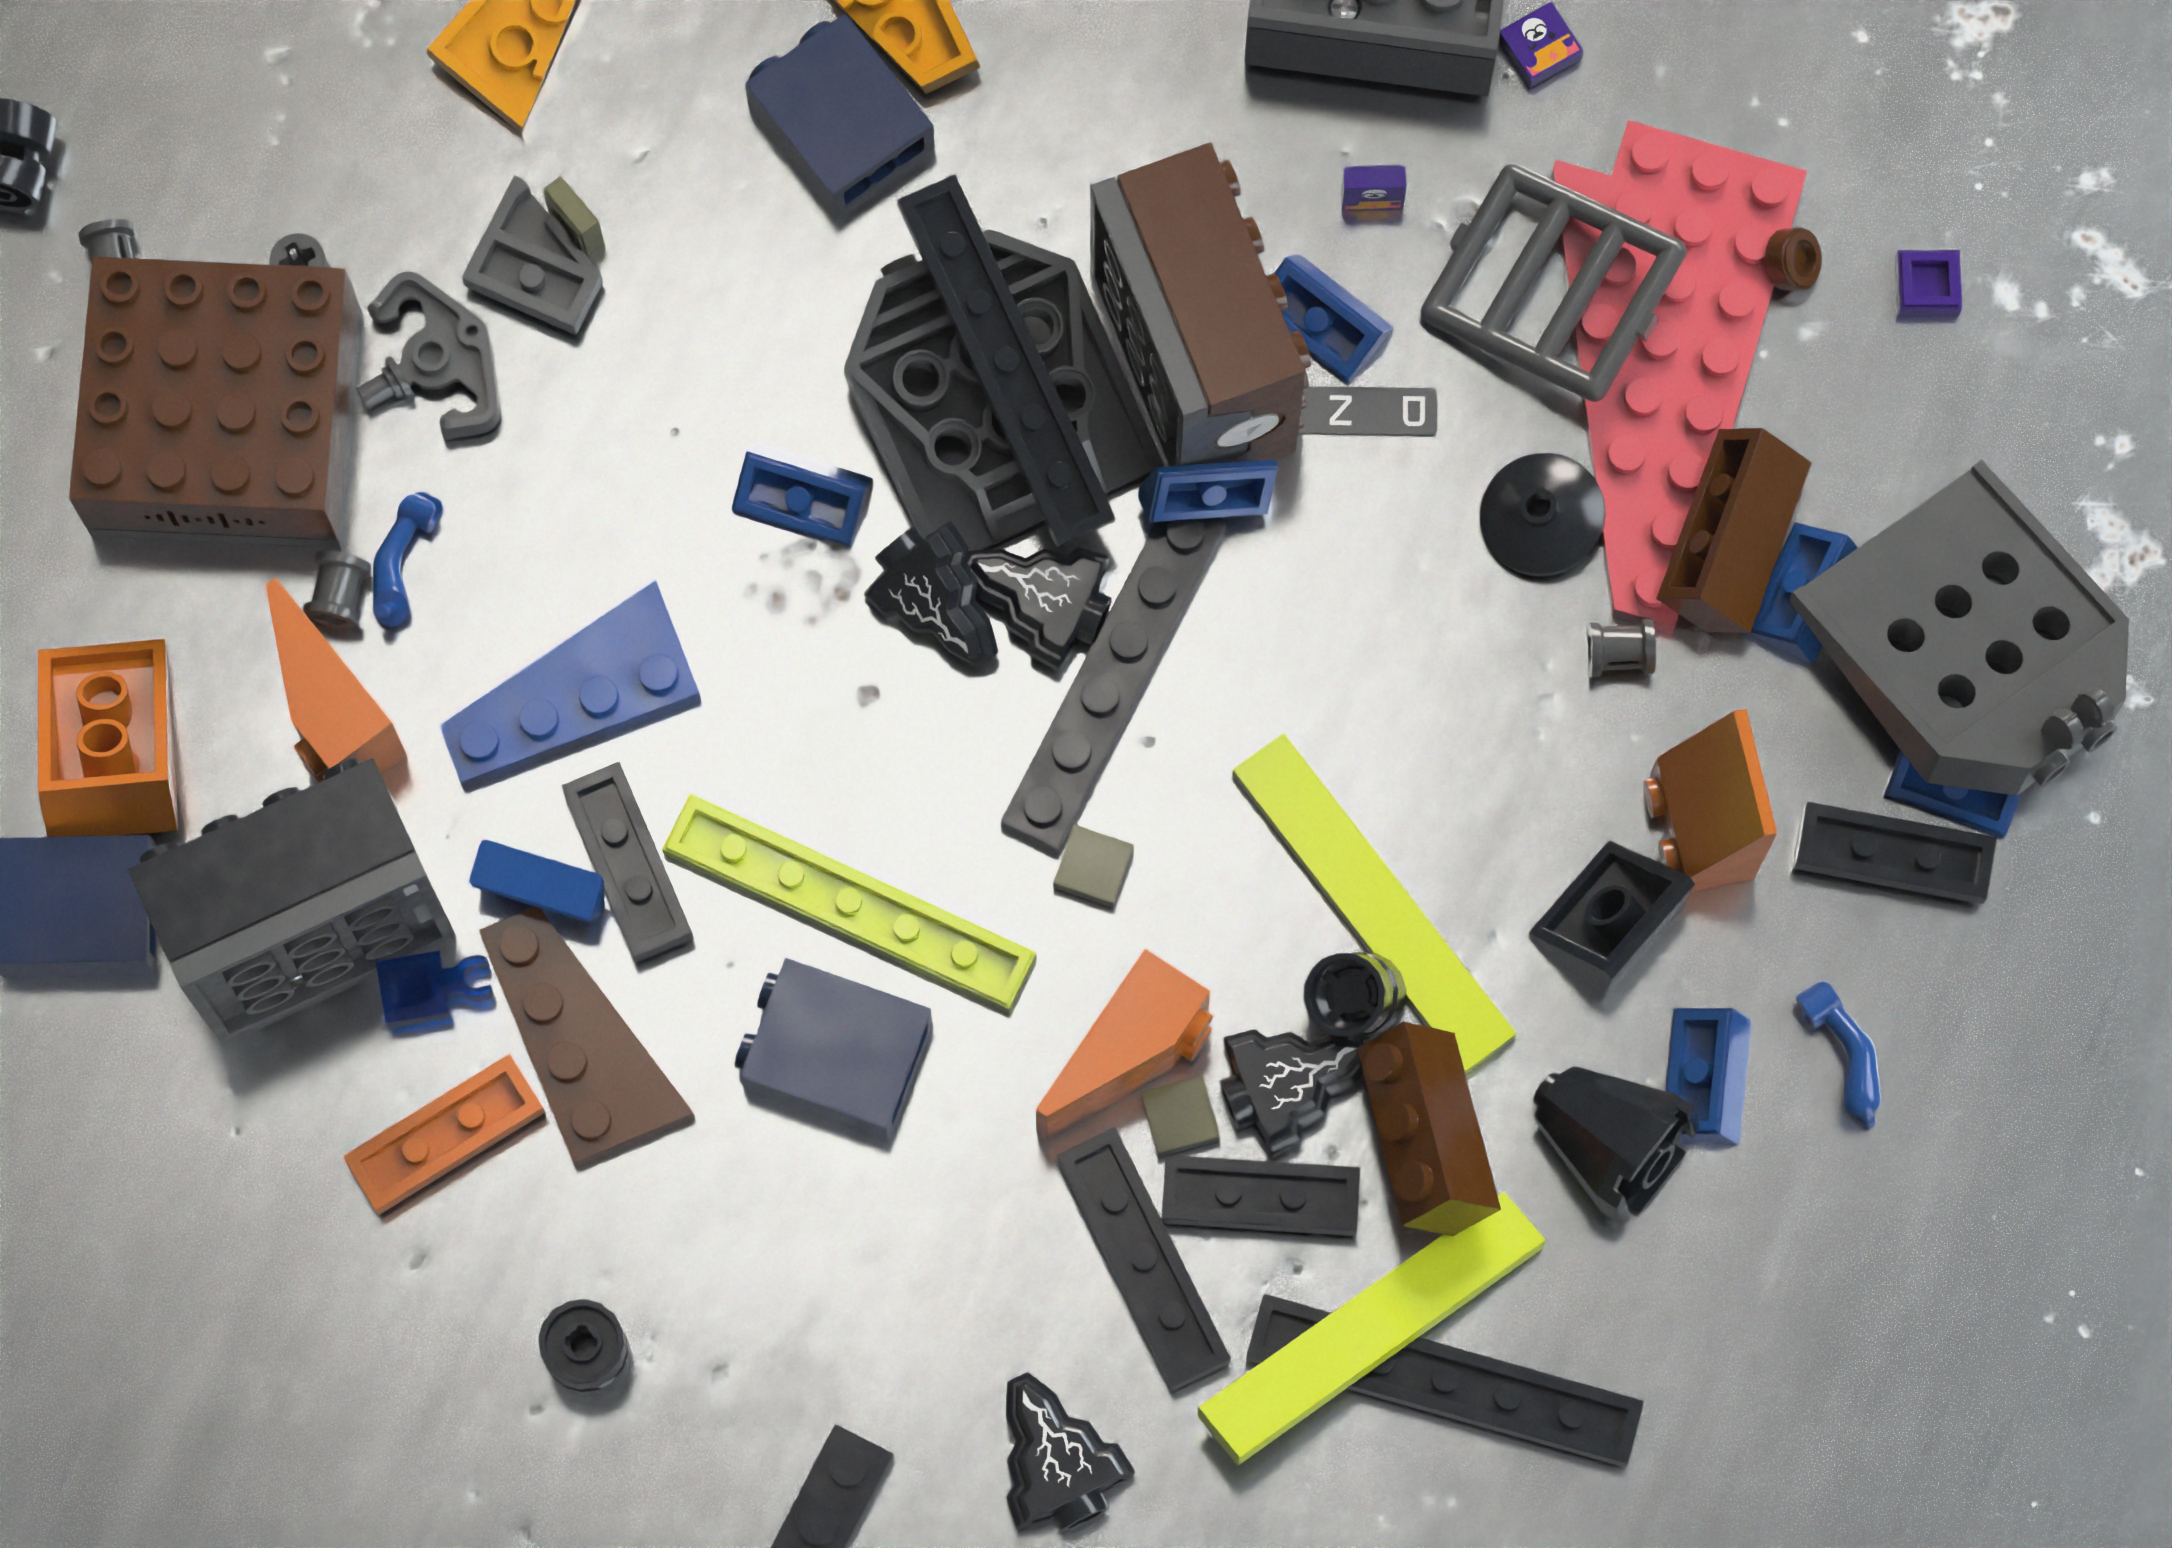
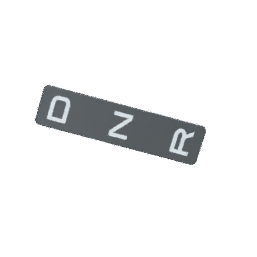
M1309 386V388L1303 389L1307 407L1301 410L1304 428L1299 429L1298 434L1435 435L1437 433V391L1434 388Z

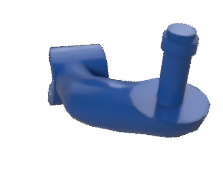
M421 491L410 494L400 502L396 514L397 519L374 557L373 614L380 623L386 626H398L406 620L410 612L408 595L400 569L404 550L417 527L428 533L434 529L444 509L441 500L426 492Z
M1824 981L1815 983L1796 996L1797 1003L1804 1009L1801 1013L1802 1019L1812 1030L1825 1023L1843 1044L1848 1056V1067L1842 1104L1849 1114L1859 1117L1863 1127L1872 1128L1876 1124V1116L1873 1112L1879 1108L1881 1103L1874 1044L1844 1010L1843 1004L1833 987Z

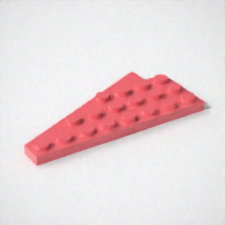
M1631 120L1627 122L1612 175L1555 160L1551 180L1683 241L1687 248L1685 259L1653 312L1656 314L1658 322L1647 341L1638 338L1602 400L1592 402L1582 398L1592 475L1602 491L1606 508L1601 542L1611 615L1637 624L1640 623L1641 619H1653L1655 629L1673 634L1679 614L1656 598L1718 430L1733 429L1774 288V284L1771 282L1766 271V246L1770 237L1777 230L1791 228L1807 171ZM1570 217L1559 236L1567 291L1602 231ZM1626 242L1623 244L1573 331L1578 368L1590 373L1656 256Z

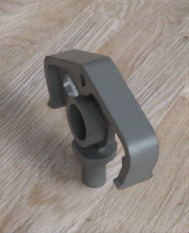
M409 271L397 274L368 305L367 309L371 319L378 324L397 319L400 305L407 300H416L422 305L425 326L407 340L402 349L400 363L397 364L392 356L384 359L386 366L381 368L382 374L356 388L365 407L369 410L394 395L397 399L404 396L407 400H410L414 397L413 391L410 388L412 384L424 389H440L453 382H460L477 396V405L468 412H461L456 408H452L441 416L439 423L444 440L483 434L492 430L500 419L501 410L491 339L486 323L422 275Z

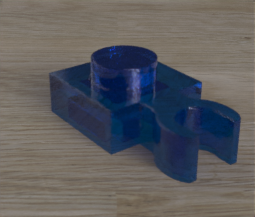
M440 950L376 962L385 1024L388 1029L452 1018L449 1000L452 998L462 997L469 1001L481 1002L492 998L494 995L492 985L473 988L466 983L467 976L472 970L490 967L487 957L483 955L465 957L457 965L449 968H444Z

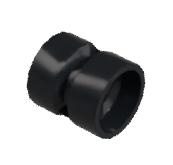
M0 98V207L16 210L34 209L39 205L46 177V170L39 162L51 156L58 121L51 113L37 106L8 98Z
M1341 952L1324 957L1310 970L1304 983L1303 1001L1308 1016L1319 1029L1333 1036H1367L1387 1030L1399 1019L1406 1002V986L1401 972L1391 960L1377 953Z
M588 1299L567 1301L553 1309L542 1324L538 1337L540 1356L555 1382L568 1393L582 1397L601 1396L616 1388L626 1376L631 1361L630 1342L615 1314L602 1303Z

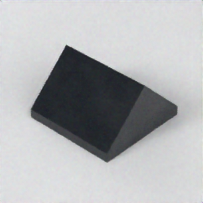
M1609 840L1528 934L1546 952L1604 999L1686 905L1695 883L1688 875Z

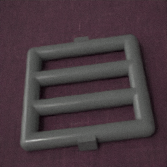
M1510 163L1505 165L1500 171L1469 226L1461 222L1449 242L1454 252L1424 301L1420 314L1426 323L1582 398L1597 402L1602 400L1607 394L1638 338L1647 341L1658 322V318L1653 312L1685 259L1687 248L1683 241L1527 168ZM1519 192L1548 207L1482 321L1450 306L1516 193ZM1570 217L1602 231L1537 345L1534 347L1504 331ZM1626 242L1656 256L1589 373L1558 357L1623 244Z

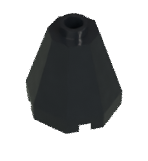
M1571 1066L1560 1074L1555 1071L1551 1072L1539 1085L1532 1101L1533 1104L1538 1106L1534 1114L1537 1126L1600 1211L1621 1226L1631 1220L1628 1207L1640 1214L1651 1205L1681 1166L1687 1153L1677 1146L1682 1133L1684 1132L1694 1139L1700 1126L1696 1108L1675 1093L1577 1066Z

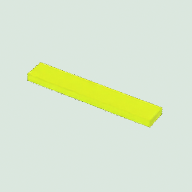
M1284 733L1233 769L1232 776L1369 953H1377L1391 960L1401 972L1406 986V1001L1424 1025L1455 1033L1465 1074L1472 1071L1515 1039L1517 1033Z
M691 793L662 848L663 855L1008 1014L1037 957L1036 952Z
M1505 1192L1498 1195L1501 1206L1500 1211L1454 1236L1443 1234L1198 1407L1197 1417L1237 1466L1543 1249L1545 1238Z

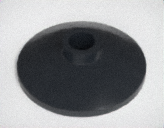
M1555 453L1529 454L1504 466L1488 484L1480 505L1481 531L1491 552L1507 567L1532 576L1555 575L1578 565L1596 547L1605 525V501L1593 475L1577 461ZM1537 499H1546L1551 503L1550 510L1542 517H1533L1528 513L1530 504Z

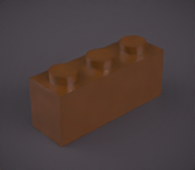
M1764 428L1719 429L1656 599L1705 632L1750 633L1754 620L1760 611L1761 601L1776 560L1780 556L1782 544L1796 505L1802 496L1803 486L1812 462Z
M1403 1021L1358 1047L1357 1051L1402 1226L1454 1236L1500 1211L1501 1206L1455 1033Z

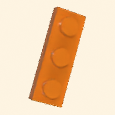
M508 1054L342 1157L373 1208L380 1215L544 1114L545 1110L512 1056Z

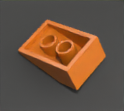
M276 577L273 578L265 586L290 719L301 739L293 745V748L303 760L301 762L316 783L324 780L323 774L328 769L350 759H359L360 763H363L373 758L380 774H384L407 756L393 723Z
M165 639L38 650V796L47 837L119 836L178 831L177 781L168 656Z
M1741 709L1729 713L1658 756L1650 773L1651 778L1643 782L1650 816H1661L1666 839L1659 840L1658 842L1660 861L1662 864L1688 875L1695 883L1692 892L1755 879L1777 835L1747 709Z
M1144 949L1035 1109L1037 1135L1049 1141L1170 1073L1182 1056L1192 1061L1212 1032V1028L1209 1027L1214 1015L1209 1013L1211 991L1147 949Z

